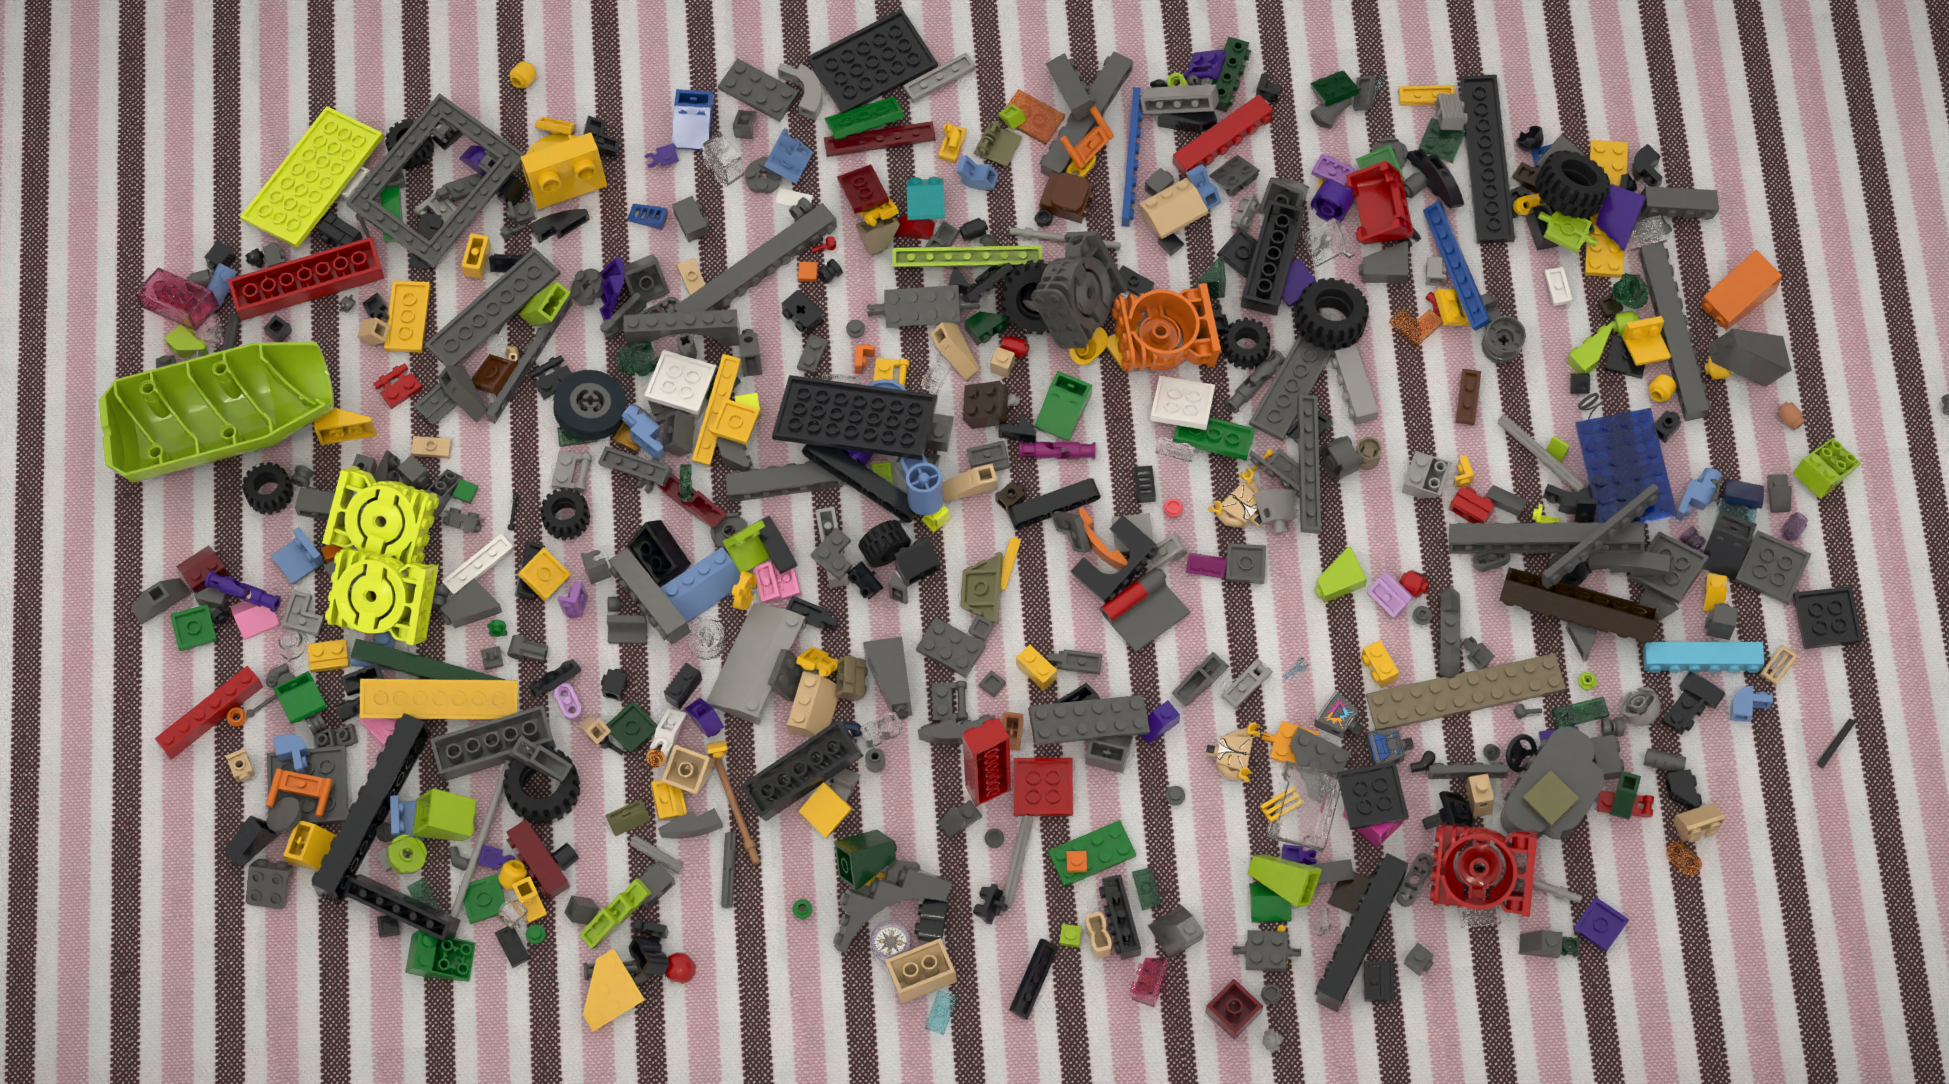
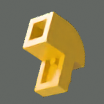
M530 876L512 884L529 923L547 915Z

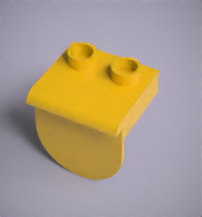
M563 133L548 135L535 142L526 154L521 156L523 173L537 211L607 187L599 151L592 133L582 136Z

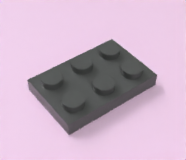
M935 617L916 647V651L967 678L984 651L986 644Z

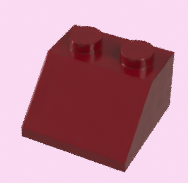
M209 545L176 566L195 594L208 588L205 586V579L210 571H215L217 575L222 577L229 576L226 567Z

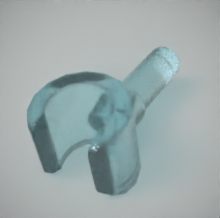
M1299 658L1296 666L1283 675V678L1286 680L1297 672H1305L1309 664L1301 666L1300 664L1304 661V658Z

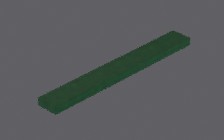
M357 638L350 655L352 659L370 664L377 662L378 666L425 679L505 680Z

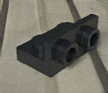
M1684 690L1662 723L1680 735L1685 730L1689 732L1695 724L1693 721L1695 716L1700 717L1706 707L1703 705L1706 699L1702 697L1699 700Z

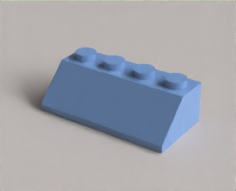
M721 547L660 589L688 623L730 595L735 584L738 585L741 574L724 548Z

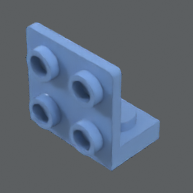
M300 527L293 530L296 538L271 556L293 585L324 564L320 553Z
M398 795L390 796L391 834L393 839L404 834L410 835L409 837L425 839V837L412 836L416 801L400 802Z

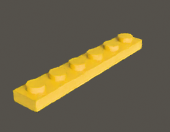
M722 355L692 462L711 466L718 436L711 434V430L724 398L730 400L741 363L740 358Z

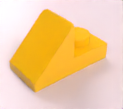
M1707 574L1702 612L1713 610L1715 604L1725 603L1727 576Z

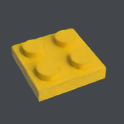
M724 398L711 434L747 445L759 417L760 409Z
M543 547L517 575L546 601L571 573Z

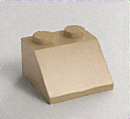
M674 744L661 782L698 795L709 779L716 759Z

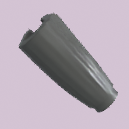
M1348 98L1327 107L1322 104L1312 109L1310 115L1316 125L1331 129L1335 119L1351 105V100Z

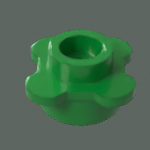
M496 619L487 625V628H489L488 634L491 636H506L508 633L505 630L506 623L502 620Z

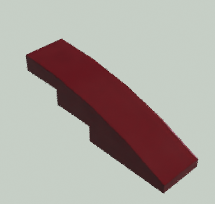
M672 473L665 487L658 485V488L673 501L713 529L727 516L725 512L700 491L694 490L685 481L682 482Z

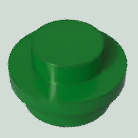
M534 924L528 927L526 930L528 942L540 944L544 941L546 932L541 925Z

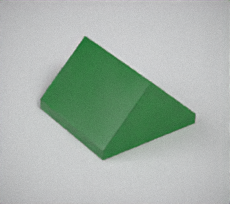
M1249 883L1251 923L1291 922L1290 902L1262 883Z

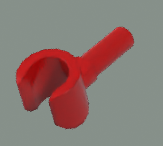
M827 237L826 244L812 248L811 252L814 253L823 249L835 250V237Z

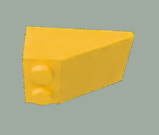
M333 407L332 411L314 421L315 432L321 445L377 436L371 417Z

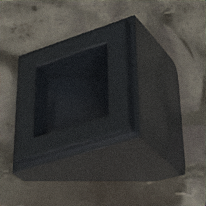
M1174 233L1163 239H1158V244L1170 257L1184 246V243Z

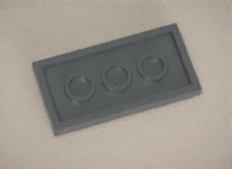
M738 58L718 85V89L778 122H781L799 96L798 90Z

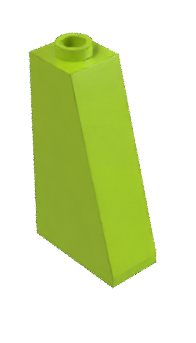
M1265 854L1253 856L1247 874L1294 906L1301 907L1310 906L1322 870L1317 867Z

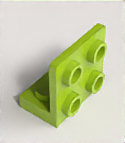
M762 520L745 527L722 541L740 574L742 571L747 572L769 559L758 537L760 534L759 530L765 527Z

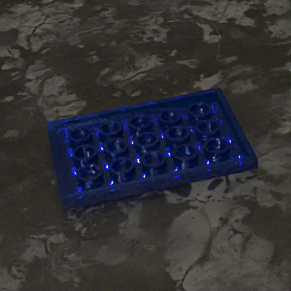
M1651 408L1575 422L1592 498L1596 499L1597 503L1596 515L1598 523H1605L1653 483L1659 487L1657 503L1649 506L1640 517L1634 518L1631 522L1642 523L1677 515Z

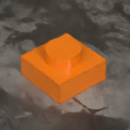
M1066 851L1067 873L1087 872L1086 851Z

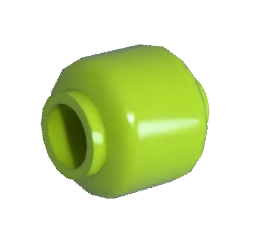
M1633 311L1616 314L1615 321H1612L1614 332H1618L1619 336H1622L1626 323L1638 321V314H1635Z

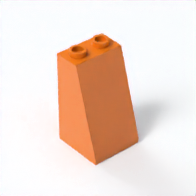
M1756 249L1703 297L1701 302L1702 308L1706 313H1710L1720 327L1727 331L1776 293L1782 275Z

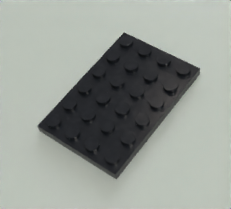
M903 9L807 56V61L842 114L861 107L938 67L937 61Z

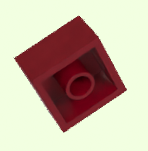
M1233 979L1206 1006L1205 1013L1235 1040L1262 1013L1263 1005L1240 983Z

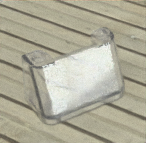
M1286 761L1282 768V776L1288 783L1279 818L1268 824L1267 838L1322 852L1328 842L1340 794L1337 774Z

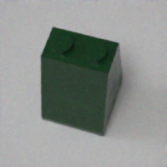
M878 829L834 841L839 878L855 890L861 888L896 859L895 852L897 851L895 841Z

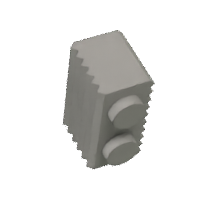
M1439 93L1435 103V110L1440 130H1463L1464 124L1467 123V113L1463 112L1464 102L1460 100L1459 94L1450 93L1448 95L1447 93Z

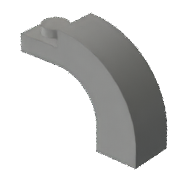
M780 63L778 67L779 78L798 85L804 91V95L798 105L799 114L816 121L822 108L821 85L817 76L802 64L799 65L798 69H795L792 65Z

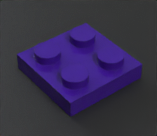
M1595 897L1573 930L1604 952H1607L1629 919Z

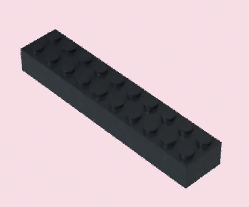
M403 713L402 717L397 719L394 727L395 730L392 735L388 736L384 751L378 754L377 764L374 769L372 768L367 775L368 780L365 786H361L357 801L350 806L349 815L346 820L342 821L338 836L334 837L331 841L329 853L323 856L321 860L322 866L312 877V886L317 895L337 905H340L344 897L343 893L349 876L356 875L377 836V827L384 823L391 810L390 796L399 795L430 737L425 722L406 713Z

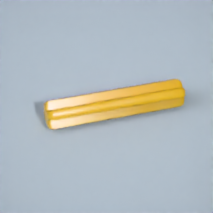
M1017 537L1010 538L1002 562L1001 590L1004 591L1007 588L1021 540Z

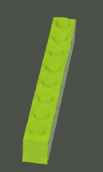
M1042 245L892 248L893 268L995 266L1008 262L1012 266H1018L1021 263L1026 264L1029 260L1037 262L1038 259L1042 260Z

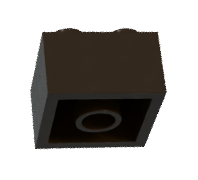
M1000 381L965 385L963 421L970 428L997 426L999 423L1007 424L1008 389Z

